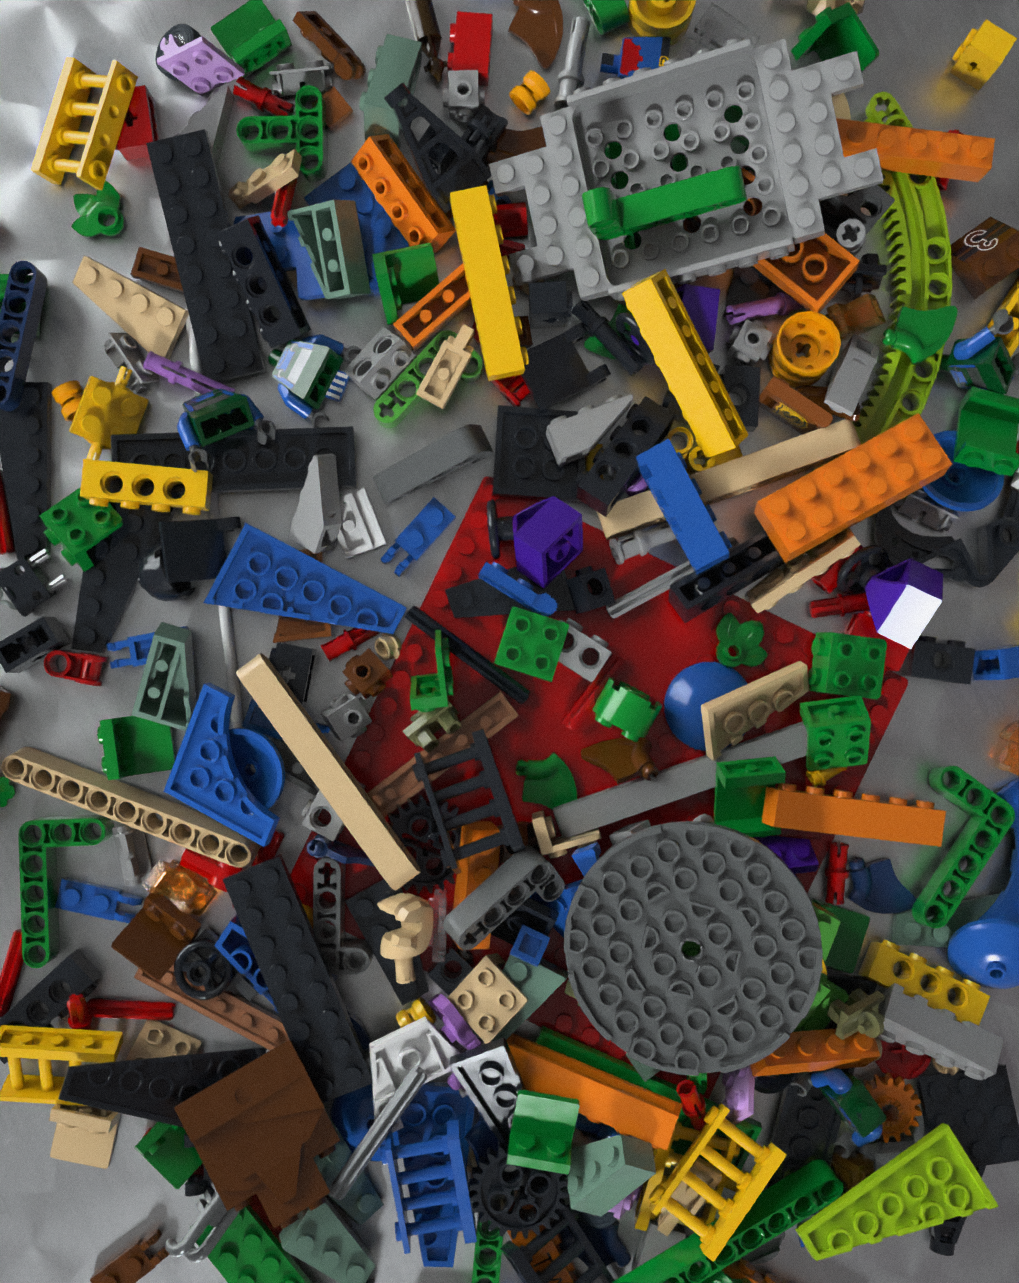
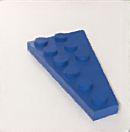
M245 523L203 602L394 634L407 607L247 523Z
M429 1081L423 1084L400 1117L404 1126L397 1130L400 1145L441 1139L442 1135L447 1134L446 1121L458 1119L467 1166L470 1145L464 1137L472 1129L475 1104L469 1095L462 1098L459 1090L452 1089L448 1083ZM443 1152L402 1158L404 1169L409 1171L445 1165L446 1161H450V1154L444 1155ZM441 1178L407 1185L411 1197L451 1190L450 1187L455 1186L454 1180L448 1181V1178ZM450 1203L412 1210L414 1221L454 1216L455 1212L459 1211V1206H453ZM457 1228L417 1235L424 1267L454 1266L458 1236Z

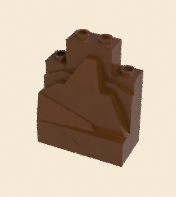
M290 1040L284 1041L279 1046L174 1107L227 1211L233 1207L236 1212L253 1202L251 1196L257 1194L273 1228L280 1225L283 1229L299 1219L297 1213L307 1207L310 1211L314 1210L327 1201L325 1196L330 1193V1190L313 1157L318 1155L322 1159L337 1149L334 1144L339 1142L340 1139Z

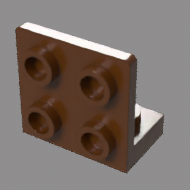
M153 889L146 897L143 908L116 937L111 947L155 981H160L175 963L176 957L182 948L195 939L202 924L157 890Z

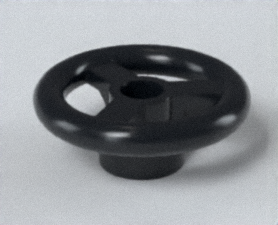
M201 939L190 942L182 948L176 957L174 964L176 983L186 995L194 999L208 1000L221 995L231 983L234 966L214 946L216 944L215 941ZM206 948L213 950L206 960L185 961L187 956L197 949ZM221 957L225 971L222 981L215 987L212 979L213 965ZM199 966L205 968L206 975L199 973ZM183 971L187 972V979L191 984L195 986L204 985L205 991L197 990L190 986L184 977Z

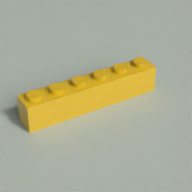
M486 185L450 192V204L488 381L524 374V365L529 364L526 346L520 347L518 335L523 334L520 317H514L512 305L516 304L513 286H507L505 275L510 274L507 256H501L499 244L504 243L501 226H495L493 214L497 213L494 194L488 195Z
M663 269L637 282L624 291L622 295L628 310L633 314L640 328L643 339L646 340L654 355L656 365L661 369L668 383L670 392L675 396L684 419L693 431L697 445L702 449L705 457L709 458L736 448L749 434L666 269Z

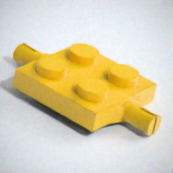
M120 366L115 382H106L94 376H89L69 429L70 433L83 437L91 444L86 459L99 460L103 449H111V435L137 434L149 400L134 394L127 388L128 381L133 372L131 369Z

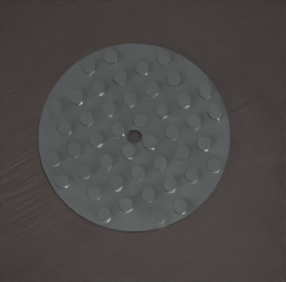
M683 821L655 825L622 839L608 849L592 865L579 884L569 908L564 931V953L569 982L582 1011L592 1025L606 1040H611L618 1047L626 1051L629 1057L658 1070L681 1075L699 1076V1073L719 1071L721 1073H728L745 1068L773 1053L790 1038V1034L801 1020L807 1016L815 999L822 972L823 950L817 915L811 899L795 873L777 854L756 839L740 831L706 822ZM686 941H693L700 945L701 950L697 955L689 956L683 952L682 946Z

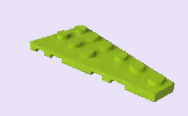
M942 1123L795 1230L811 1257L818 1261L852 1251V1248L867 1243L871 1245L882 1242L883 1238L894 1235L899 1237L943 1224L944 1220L957 1216L973 1215L974 1211L984 1208L990 1210L999 1207L949 1125Z

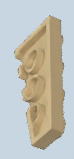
M83 256L72 283L148 353L153 351L157 355L170 359L189 316L188 310L88 256Z
M848 528L788 561L785 569L777 568L747 592L750 604L754 610L760 613L764 609L768 610L774 607L779 599L788 593L798 591L806 581L814 576L825 573L830 565L839 559L852 555L855 549L861 545L852 530Z
M798 661L702 704L701 713L706 756L713 761L722 755V749L729 744L735 746L743 740L742 735L753 726L758 729L767 722L766 719L775 710L781 712L809 691L807 665Z

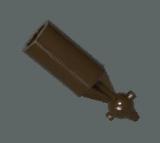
M405 0L415 41L422 42V52L429 59L427 66H423L425 73L429 72L435 77L437 82H440L444 68L447 67V61H442L438 58L442 37L432 0Z

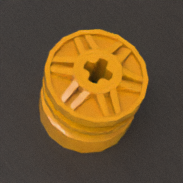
M813 311L798 312L787 318L771 342L773 346L767 355L769 369L776 378H782L790 383V387H806V385L818 382L837 358L841 346L840 334L833 321L821 313L816 314ZM802 352V353H804V355H805V356L797 357V356H796V353L799 354V353Z

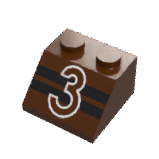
M991 216L951 244L952 269L974 299L1019 269V230Z

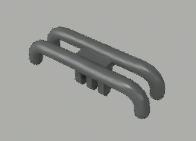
M213 1182L211 1186L214 1191L208 1188L204 1193L206 1200L200 1199L196 1204L201 1214L182 1241L177 1243L174 1238L166 1241L165 1249L171 1256L180 1257L185 1255L191 1262L204 1260L212 1252L241 1211L236 1212L234 1207L228 1211L226 1210ZM208 1225L213 1226L214 1228L204 1242L196 1249L194 1244Z

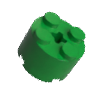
M609 677L592 708L596 713L595 720L608 728H611L612 724L623 730L621 734L634 742H638L640 737L646 738L663 705L658 701L655 705H652L649 702L651 696L623 681H620L617 686L614 684L615 678Z

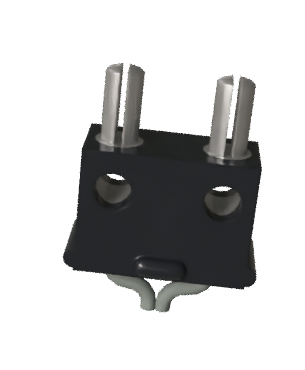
M44 548L32 557L28 554L8 567L0 568V605L6 604L11 609L18 610L21 616L26 617L34 611L35 607L56 595V589L69 582V579L66 578L52 586L66 575L62 573L53 580L48 581L38 565L50 558L51 553L34 561L48 552V549ZM3 591L6 593L11 602L8 600H1L3 597Z

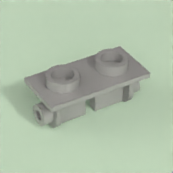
M323 60L305 62L306 68L294 69V63L276 65L277 71L269 72L270 75L277 76V81L272 82L274 94H280V97L296 95L300 89V82H305V86H315L320 92H327L328 89L333 87L331 76H326L325 70H332L331 66H324Z
M108 333L110 339L104 343L106 347L105 352L116 368L126 364V368L133 371L128 381V386L132 391L135 390L139 394L147 389L146 383L160 382L154 372L143 368L145 358L137 348V342L128 333Z
M923 488L893 503V506L897 507L898 512L917 519L922 510L926 513L921 522L937 531H948L953 522L949 520L950 517L957 520L959 518L956 510L937 503L927 496Z
M127 825L113 827L112 831L125 886H135L144 881L155 879L144 832Z

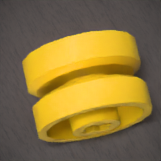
M629 0L628 11L630 21L628 26L630 32L634 37H671L670 46L675 45L685 36L690 26L696 0Z

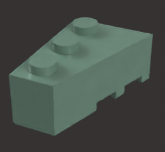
M387 34L383 46H378L375 58L376 67L375 69L371 68L367 81L369 88L367 92H362L359 109L364 112L365 141L369 136L389 134L400 150V125L393 109L390 108L384 97L401 83H404L414 96L422 62V42ZM406 98L398 103L399 107L406 106Z
M330 200L288 211L289 221H294L300 234L298 240L301 246L307 249L312 260L310 266L325 298L342 299L370 294L355 201Z
M161 622L153 636L131 715L186 731L196 706L191 630Z
M510 955L502 971L527 996L528 1002L492 1042L501 1038L507 1040L568 978V971L544 958H541L538 967H535Z
M620 1134L572 1148L569 1175H567L570 1208L602 1217L656 1174L652 1144Z
M327 1198V1201L316 1209L310 1211L307 1207L297 1213L299 1219L282 1229L279 1236L283 1250L339 1283H366L376 1267L370 1251Z

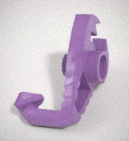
M436 994L428 1002L431 1009L443 1022L444 1026L440 1030L450 1043L456 1040L467 1050L482 1046L479 1039L472 1032V1028L444 995ZM452 1073L447 1079L449 1086L454 1090H459L460 1088L465 1090L455 1074Z

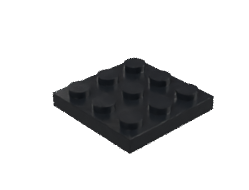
M498 405L492 496L547 499L555 496L561 501L581 502L576 498L578 486L575 484L584 471V458L559 467L546 437L547 426L550 425L553 419L563 415L569 418L577 415L578 411L553 409L540 411L539 408Z
M999 1064L996 1074L983 1080L968 1077L965 1075L964 1070H959L955 1075L937 1073L915 1078L926 1134L942 1123L949 1125L974 1167L1019 1161V1124L1006 1065Z

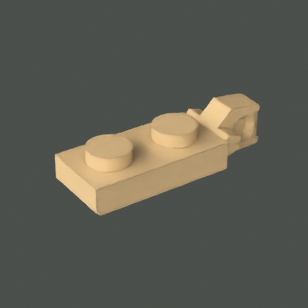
M293 149L286 155H278L271 165L263 170L261 168L257 169L246 182L238 181L231 187L228 198L239 209L251 202L257 204L299 176L302 156L296 149Z
M463 324L456 338L450 335L447 341L444 340L417 390V396L444 410L472 357L474 348L469 346L475 334L474 329Z
M699 1156L689 1169L712 1189H715L722 1179V1171ZM683 1181L679 1183L671 1195L672 1198L693 1215L698 1212L706 1199ZM664 1207L657 1218V1230L667 1237L677 1223L684 1224Z

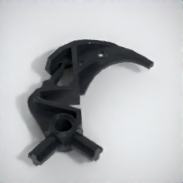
M1011 490L1003 517H998V519L977 528L980 573L961 538L954 540L952 536L935 537L912 533L901 526L895 519L891 511V505L876 513L875 542L876 545L882 546L887 550L889 555L888 568L909 558L924 563L938 555H943L954 561L951 569L934 568V570L943 573V578L952 579L955 582L965 580L972 587L981 588L992 583L1019 552V491ZM1004 528L1011 532L1012 538L1010 542L1005 541L1003 538ZM893 538L897 540L896 545H893L891 543V540ZM914 551L918 554L917 558L912 557Z

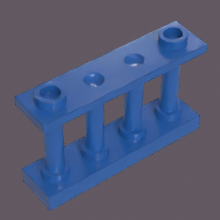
M458 1119L446 1121L447 1134L442 1135L441 1139L395 1146L391 1130L385 1138V1144L380 1146L382 1165L388 1164L398 1222H395L397 1242L402 1241L404 1254L411 1253V1236L456 1228L457 1232L463 1231L465 1244L477 1242L476 1221L473 1203L470 1201L469 1179ZM443 1152L444 1155L450 1154V1161H446L445 1165L399 1172L397 1159ZM441 1178H448V1181L454 1180L455 1186L450 1187L451 1190L405 1198L402 1185ZM450 1203L453 1206H459V1211L455 1212L454 1216L412 1223L408 1221V1210Z

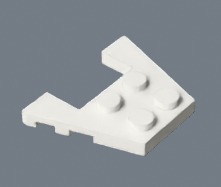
M425 1016L369 1043L373 1081L374 1122L414 1066H419L427 1072L428 1077L425 1083L447 1072L453 1073L449 1067L450 1057L460 1054V1052ZM459 1089L462 1098L468 1095L465 1090ZM401 1118L392 1128V1133L404 1127Z

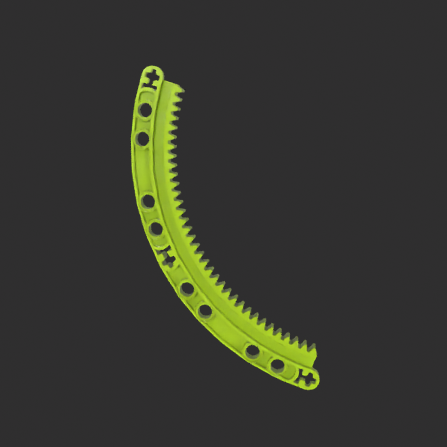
M876 93L867 104L866 116L868 119L863 122L913 128L905 113L890 93ZM877 104L879 106L884 104L887 108L885 111L877 112L875 107ZM881 170L883 183L878 184V186L895 199L881 217L888 218L882 227L884 229H891L885 236V239L892 241L887 247V251L894 253L888 261L895 263V265L889 270V273L896 275L890 281V285L895 286L890 292V296L895 299L889 304V307L894 309V311L888 315V319L892 320V322L886 329L895 330L897 317L902 306L922 311L951 306V245L945 209L935 177ZM910 175L917 176L920 183L913 182ZM928 249L934 250L937 253L938 259L930 257ZM929 284L937 286L939 295L931 292ZM945 344L931 357L914 365L909 356L903 351L892 349L890 345H886L881 352L885 355L878 362L882 366L875 371L878 377L871 381L873 387L866 393L868 398L861 403L863 408L860 410L859 421H853L861 444L917 413L921 415L937 377ZM916 365L921 366L925 370V378L917 375ZM903 398L909 399L912 402V411L904 408Z

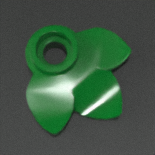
M105 181L102 191L97 190L96 195L75 194L73 196L74 205L80 217L73 222L71 227L77 233L85 237H93L100 233L106 236H114L122 231L125 225V218L119 210L121 197L109 182ZM109 218H115L112 225H106Z
M732 613L726 614L720 620L716 629L720 642L716 648V656L722 665L729 668L737 667L740 664L755 667L767 658V652L758 646L764 636V627L760 621L751 620L740 625ZM729 647L735 650V657L728 653Z

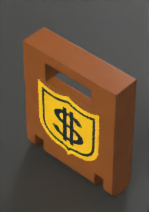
M773 376L761 391L759 406L802 435L820 428H826L833 420L829 412L789 386L790 383L782 378L778 379Z

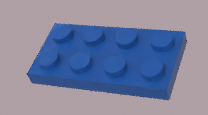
M350 162L303 198L308 206L330 200L355 201L369 285L372 292L377 294L379 287L372 254L409 247V245Z

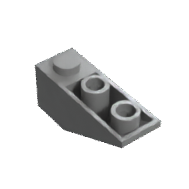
M224 83L220 89L214 90L210 94L207 104L200 111L192 114L188 125L181 133L174 135L178 136L205 129L208 132L215 165L219 163L235 99L229 86Z
M854 333L835 362L824 403L837 413L843 412L849 416H852L880 350L879 346Z
M621 394L615 395L605 401L606 404L601 406L589 405L580 409L578 414L567 418L566 415L553 419L550 425L547 426L546 437L558 466L561 467L587 457L629 409L633 400L632 394L622 397Z
M331 453L313 456L308 466V475L305 485L300 492V500L296 513L291 520V529L288 538L313 553L333 550L342 524L336 455Z

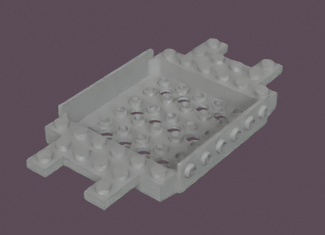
M735 38L725 44L726 46L715 50L713 48H704L695 52L693 57L687 59L672 58L664 62V66L652 70L650 67L641 68L633 72V76L627 78L613 77L605 80L601 86L592 89L591 87H581L574 90L573 95L566 97L569 107L540 116L546 147L489 164L495 194L498 197L525 189L537 241L536 247L509 254L515 284L519 286L574 270L579 296L583 301L608 295L615 300L624 301L625 299L622 295L624 291L663 269H666L673 284H687L695 281L697 277L704 275L716 276L727 272V269L737 266L739 268H746L757 264L759 260L766 258L774 260L788 256L789 252L795 251V244L824 236L825 229L819 201L883 183L877 148L844 157L832 96L863 87L864 83L857 51L792 71L785 39L753 49L751 39ZM732 105L739 106L743 111L741 119L735 123L726 121L724 117L726 109ZM670 124H677L682 130L681 136L675 141H668L664 137V131ZM739 136L746 137L749 141L747 151L742 154H736L731 150L732 141ZM611 142H618L622 146V152L616 159H609L605 155V148ZM678 154L685 155L688 158V165L681 172L672 170L670 166L672 158ZM731 166H740L741 169L750 167L756 173L754 181L751 184L745 185L747 200L757 198L762 202L761 211L754 216L745 213L744 204L747 201L745 200L733 206L697 215L701 219V226L694 233L685 231L683 227L685 219L636 232L641 236V244L634 250L626 248L624 244L627 235L610 240H599L587 225L581 195L591 189L608 187L618 199ZM618 172H624L628 175V184L623 189H615L611 184L612 177Z

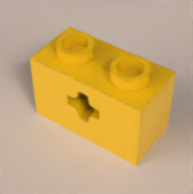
M986 19L978 30L972 28L965 40L960 44L952 57L956 62L949 73L975 89L980 90L1002 64L1017 38Z

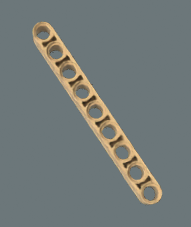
M846 419L831 424L826 428L811 431L689 475L690 479L694 478L702 491V494L699 496L705 506L707 504L712 505L827 464L861 445L853 421ZM650 490L618 501L607 517L597 512L606 540L615 539V537L619 538L635 530H642L667 521Z
M260 653L237 670L236 674L388 885L396 891L418 875L421 870L415 859L269 659Z
M22 747L6 757L2 762V772L11 781L233 867H245L260 849V845L203 813L123 782L108 780L105 775L35 748ZM73 781L79 785V788L74 785ZM101 792L107 796V799L101 795ZM128 802L135 807V810L130 808ZM155 813L161 815L163 821L159 820ZM183 824L188 825L191 829V832L187 831L184 828ZM211 835L216 836L219 842H215L211 838ZM238 845L244 847L247 853L242 852Z

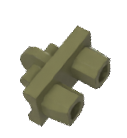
M449 700L448 707L436 708L431 712H421L418 710L410 718L413 723L403 732L417 747L420 746L430 753L440 743L434 733L443 727L450 735L461 728L462 725L457 716L459 712Z
M858 988L848 996L847 1005L840 999L833 1001L830 1004L827 1016L838 1024L835 1035L842 1040L858 1031L861 1034L865 1033L870 1038L880 1036L884 1031L883 1022L885 1018L882 1014H879L878 1005L884 1001L885 996L879 991L867 995Z

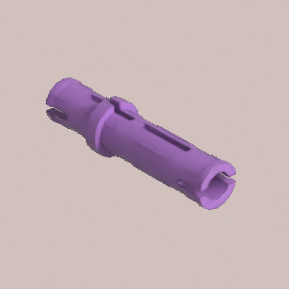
M783 291L778 292L773 297L728 305L726 312H733V314L726 315L728 323L733 325L746 319L752 320L775 314L785 316L791 311L803 309L804 307Z
M150 351L145 359L144 369L167 378L168 382L173 385L175 383L181 384L202 395L213 391L193 382V380H196L214 389H224L235 393L234 388L225 386L207 376L184 367L181 361L176 360V362H173L155 354L153 351ZM165 366V367H168V368H170V369H172V370H174V371H176V372H178V373H181V374L185 375L186 378H184V377H182V376H180V375H177V374H175V373H173V372H171V371H169V370H166V369H164L163 367Z

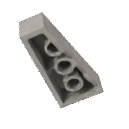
M896 983L892 984L882 993L885 998L878 1005L879 1014L884 1016L885 1021L883 1022L884 1031L877 1037L878 1039L889 1043H894L895 1041L905 1045V1049L913 1054L931 1056L935 1058V1062L939 1065L949 1068L955 1066L964 1070L965 1075L976 1080H983L996 1074L1004 1041L1003 1038L970 1021H962V1023L956 1021L955 1013L945 1008L932 1009L928 1007V1000L918 994L914 995V997H909L903 994L904 987Z

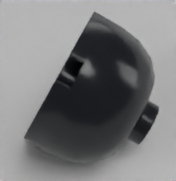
M161 542L147 549L140 557L138 582L152 597L161 601H174L188 597L194 592L195 587L190 589L191 581L166 583Z

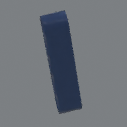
M18 261L12 265L0 312V392L4 389L7 391L6 397L0 401V409L3 411H13L21 403L47 288L46 276L28 261ZM33 273L32 280L24 284L25 277ZM26 302L25 310L18 313L19 305ZM20 331L18 340L12 343V335ZM13 360L12 369L5 372L6 363Z

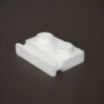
M362 488L354 493L339 497L342 524L337 537L345 558L348 560L379 546L386 545L387 542L366 489Z

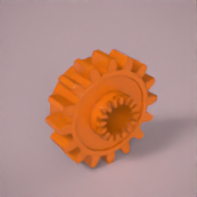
M886 1073L885 1077H879L877 1074H874V1079L870 1081L864 1079V1086L881 1109L886 1104L893 1105L889 1110H882L887 1117L886 1121L882 1123L883 1130L881 1135L884 1142L888 1143L890 1136H894L897 1142H900V1134L903 1132L910 1137L912 1134L909 1127H918L919 1123L915 1116L922 1115L920 1107L917 1106L921 1101L918 1095L914 1094L915 1090L910 1083L905 1085L901 1076L892 1079L890 1073Z

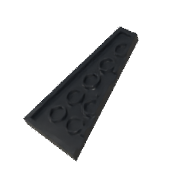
M113 481L110 483L111 493H113ZM171 494L172 498H174V499L181 498V496L184 495V494ZM109 502L122 517L123 525L86 551L94 566L82 573L71 649L105 653L107 649L106 644L110 643L120 623L119 619L127 603H130L134 595L133 592L138 584L140 557L147 549L161 542L158 523L171 521L176 512L175 508H170V512L152 511V506L140 505L139 509L135 510L121 508V503Z
M258 1047L68 1066L58 1099L183 1127L174 1109L177 1104L266 1053L267 1049Z

